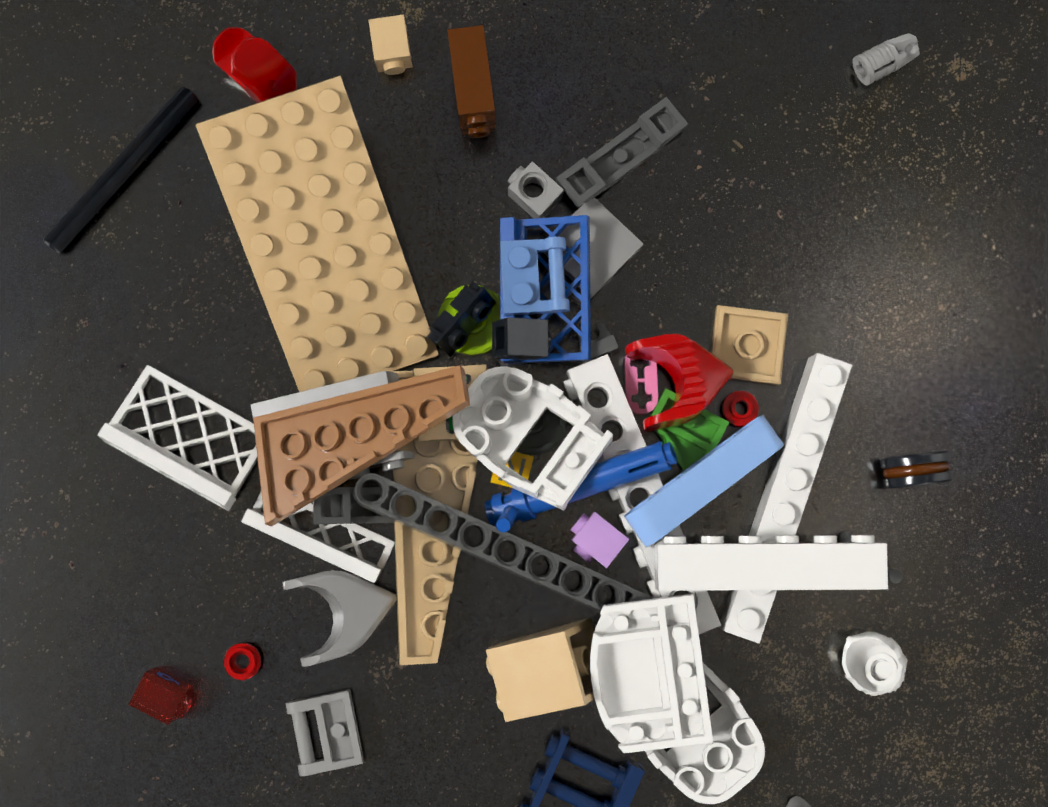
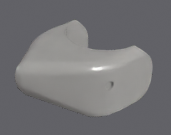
M324 571L282 582L284 590L309 588L318 592L329 603L333 613L331 635L320 649L300 658L302 667L312 666L353 653L369 639L397 601L395 593L344 571Z

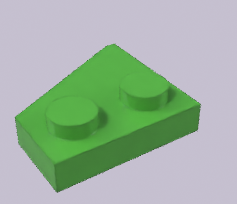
M665 388L650 417L672 408L676 393ZM705 409L699 416L687 423L658 429L655 432L664 444L671 442L677 456V463L684 471L717 447L729 421Z

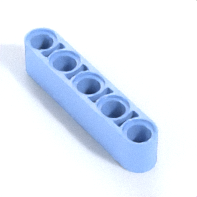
M761 415L627 512L624 517L644 546L648 547L663 538L780 450L784 443L765 416Z

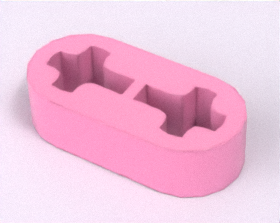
M626 355L623 363L624 394L633 414L646 415L654 410L658 403L657 363L646 360L649 361L650 365L643 369V378L638 379L637 368L630 365V361L635 359L627 358ZM638 384H643L644 394L651 396V401L645 404L644 409H640L639 404L632 402L631 399L632 396L638 394Z

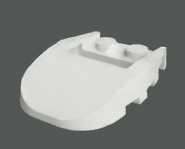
M507 366L495 367L480 374L468 388L470 405L453 415L452 420L454 433L459 442L491 472L504 480L512 488L561 510L566 509L572 496L613 440V434L607 430L605 434L591 423V415L580 405L576 406L564 396L562 390L553 384L547 386L534 380L531 374ZM546 409H548L574 427L537 479L532 483L506 466V464Z
M703 663L705 684L722 705L710 715L713 742L672 747L667 752L664 749L648 750L645 752L653 765L671 779L673 784L687 797L703 804H717L730 799L756 777L764 762L765 747L758 728L744 710L739 697Z

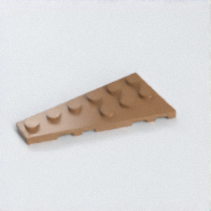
M459 365L253 417L265 524L272 527L468 407L470 400L465 369Z

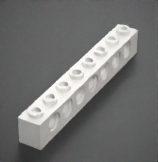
M608 354L567 370L568 380L563 381L570 401L577 399L579 405L591 415V423L600 431L602 425L606 422L616 423L621 430L620 438L606 448L597 463L646 446ZM593 389L602 390L607 396L606 405L602 408L592 407L587 400V394ZM658 474L608 490L612 501L618 499L624 513L618 516L626 535L633 533L638 545L632 548L639 567H647L652 580L646 582L652 598L673 596L676 592L658 591L655 589L654 544H663V538L645 547L624 515L634 508L629 501L632 490L641 488L646 491L649 497L663 486ZM679 525L665 536L684 535ZM707 590L687 591L689 594L693 593L699 634L721 626Z

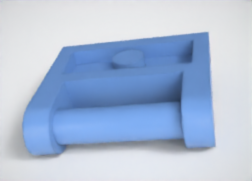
M549 237L533 240L500 241L504 316L570 311V302L565 296L563 263L566 238ZM548 252L551 300L540 301L537 253Z

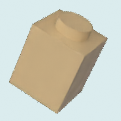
M404 14L368 20L374 61L378 72L395 75L403 73L405 68H412Z

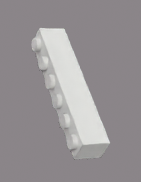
M815 535L814 543H799V536H776V543H762L761 536H739V543H724V536H701V543H686V536H664L663 544H654L655 589L658 591L888 589L887 543L875 542L874 535H851V543H837L836 535Z

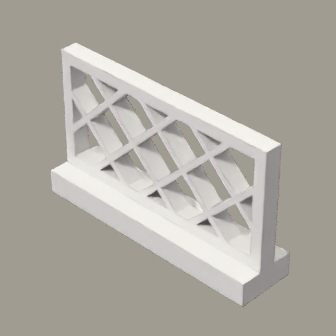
M149 365L145 367L110 423H105L98 433V436L105 443L227 511L231 509L236 501V494L258 460L256 446L252 450L239 453L235 435L250 431L255 434L253 423ZM153 377L163 383L166 396L146 401L143 389L150 378ZM169 387L178 391V393L171 394ZM140 396L141 402L134 404ZM185 397L194 400L197 413L177 418L173 400ZM168 402L172 420L152 425L148 407ZM200 404L209 408L210 410L202 412ZM143 409L147 426L131 430L121 424L128 412ZM216 414L225 417L228 430L208 435L204 418ZM199 419L203 437L183 442L179 424ZM231 421L241 427L233 429ZM174 426L178 444L167 447L157 445L154 431ZM149 433L150 440L140 434ZM230 436L234 455L214 460L210 441ZM205 443L209 461L196 465L188 462L184 448ZM180 450L181 457L173 454L172 451ZM248 457L242 467L241 459ZM236 460L239 473L232 485H229L218 478L216 465ZM211 467L213 475L209 474L208 472L202 469Z

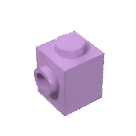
M592 512L589 517L583 513L570 529L575 533L571 540L577 544L573 551L589 564L595 559L606 568L629 541L625 535L596 512Z

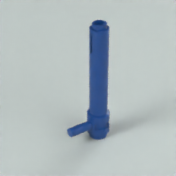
M663 441L596 463L568 504L672 469V465L677 463V456L671 442L664 444ZM514 488L508 494L504 491L493 494L491 499L485 502V512L489 523L503 533L509 531L512 526H515L518 520L527 522L536 519L539 513L557 508Z

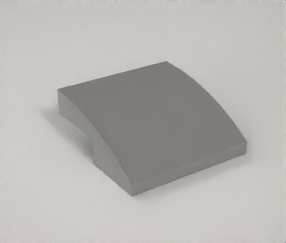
M596 198L583 204L572 215H588L590 217V298L597 294L643 246V243ZM580 225L567 226L558 236L566 238V246L569 248L580 239ZM580 249L575 253L579 258ZM572 257L564 265V273L574 281L581 274V266Z

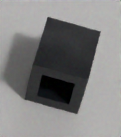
M507 317L492 322V359L536 360L548 357V350L551 345L548 320Z

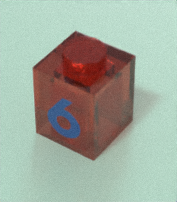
M154 667L145 671L128 705L169 725L177 720L178 717L183 719L193 702V698L189 697L194 686Z

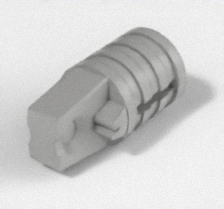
M908 33L884 41L853 58V68L858 79L864 85H870L920 55L917 38Z

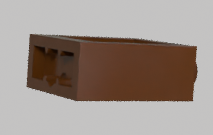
M484 25L448 29L461 135H469L470 138L486 137L490 132L496 131V120Z

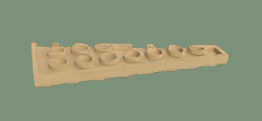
M391 371L398 373L399 381L413 377V371ZM417 437L397 449L398 451H413L414 459L404 461V468L392 470L394 482L468 514L478 459L459 440L418 442ZM407 496L399 497L395 502L397 513L404 517H409L413 514L415 509L413 500ZM441 511L433 512L429 519L431 528L437 532L444 531L448 526L446 514ZM394 521L399 665L437 663L460 550Z

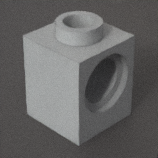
M533 161L526 168L523 166L517 168L508 179V183H510L508 196L532 218H545L563 199L564 189ZM535 183L541 186L543 192L540 196L532 198L527 196L523 189L528 184Z

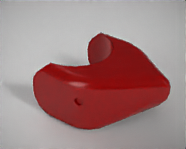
M235 26L226 28L216 37L212 48L214 63L257 103L298 90L297 73L294 67L268 41L261 37L252 36L243 28Z
M665 334L634 341L625 347L627 358L645 359L658 363L667 370L675 384L676 395L672 408L644 419L642 423L646 432L678 426L693 420L706 409L733 375V369L684 335Z

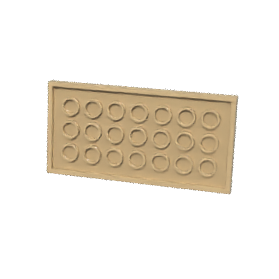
M341 75L196 124L299 392L385 370L394 371L439 355L436 345L426 337L430 333L429 325Z

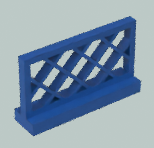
M588 215L519 220L515 217L500 218V241L527 240V228H542L549 234L547 237L549 238L558 237L567 226L580 225V239L571 248L566 246L567 253L563 256V263L565 265L573 257L581 266V274L571 285L565 280V286L567 287L565 290L566 299L573 293L581 300V310L572 320L563 312L557 313L567 325L554 339L551 337L548 357L536 360L501 359L502 362L510 365H522L538 362L591 361L590 217ZM558 226L553 232L548 228ZM500 249V320L507 317L532 319L529 315L504 316ZM579 249L580 258L575 254ZM537 253L538 260L549 270V264L541 257L542 253ZM549 272L539 282L540 298L543 300H549L541 292L550 281ZM580 284H581V294L576 290V288H577ZM553 313L543 314L539 319L547 320ZM580 320H581V330L576 326V324H577ZM572 329L581 336V352L567 353L559 345L560 341ZM554 348L560 352L549 354Z

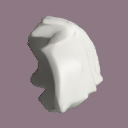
M864 632L846 638L841 664L846 674L845 678L857 690L863 691L866 695L876 696L891 693L892 691L896 692L901 687L908 660L903 654L901 647L891 637L888 638L877 632Z

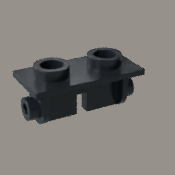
M472 282L469 286L465 285L450 303V306L458 311V313L452 316L444 310L428 328L430 333L426 337L451 357L456 350L465 345L469 335L477 325L490 315L496 301L484 287L478 286L475 282Z

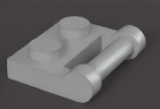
M350 689L285 703L287 714L292 715L301 762L298 764L299 776H308L364 763ZM315 709L324 759H315L306 711Z

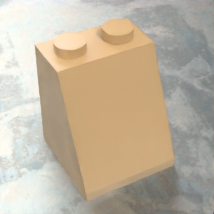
M591 618L501 642L486 649L487 669L490 675L493 676L497 690V706L503 712L505 722L584 706L595 699L590 672L591 642L593 632L595 631Z

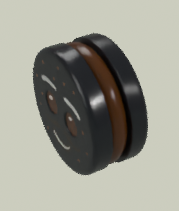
M949 451L882 458L880 460L881 469L886 468L883 471V476L888 478L883 479L884 488L893 489L953 481L952 471H948L950 469V464L947 462L950 460Z

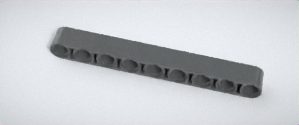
M374 473L366 474L355 485L354 498L362 507L598 612L603 607L598 600V592L605 585L610 587L613 593L609 604L653 599L645 593L513 534L500 532L493 525ZM367 481L376 482L381 488L380 498L372 502L365 500L360 491L363 483ZM401 496L411 498L415 504L414 512L409 517L401 516L395 510V502ZM435 511L443 512L448 518V526L442 532H437L430 526L429 519ZM469 526H475L481 532V541L475 547L468 546L463 538L464 531ZM503 541L510 542L515 551L513 558L508 562L502 561L497 554L498 546ZM537 556L545 558L548 566L545 574L540 577L536 576L531 570V563ZM572 570L578 573L580 577V585L574 591L568 590L564 582L565 576Z

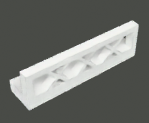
M261 492L253 509L247 508L241 521L373 583L379 581L395 546V541L358 524H319L320 528L309 532L300 530L294 515L306 510L313 512L312 503L288 516L292 526L283 521L278 522L272 527L266 525L264 513L261 512L263 509ZM338 525L346 527L352 543L342 547L331 544L327 529ZM322 532L324 540L313 535ZM354 532H357L365 536L366 538L357 541ZM374 540L385 545L377 565L363 558L359 544ZM354 547L357 556L346 551V549Z

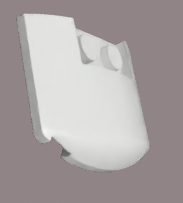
M693 593L603 605L600 611L602 615L595 627L591 642V683L601 719L606 729H609L620 742L618 747L623 753L712 743V728Z

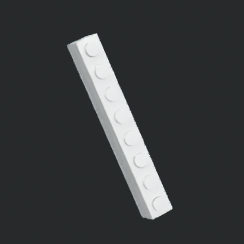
M816 353L808 358L781 438L784 446L776 453L749 536H761L762 543H776V536L796 535L852 367L851 364L820 353ZM730 590L720 619L721 626H718V628L733 635L760 643L777 590Z

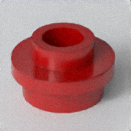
M739 390L732 392L725 398L722 412L730 424L745 426L757 417L759 405L751 393ZM737 402L746 404L747 412L744 415H740L735 411Z
M238 643L232 646L224 657L225 670L232 678L237 680H246L253 677L261 666L259 651L249 643ZM241 654L249 658V665L246 668L238 664L237 660Z

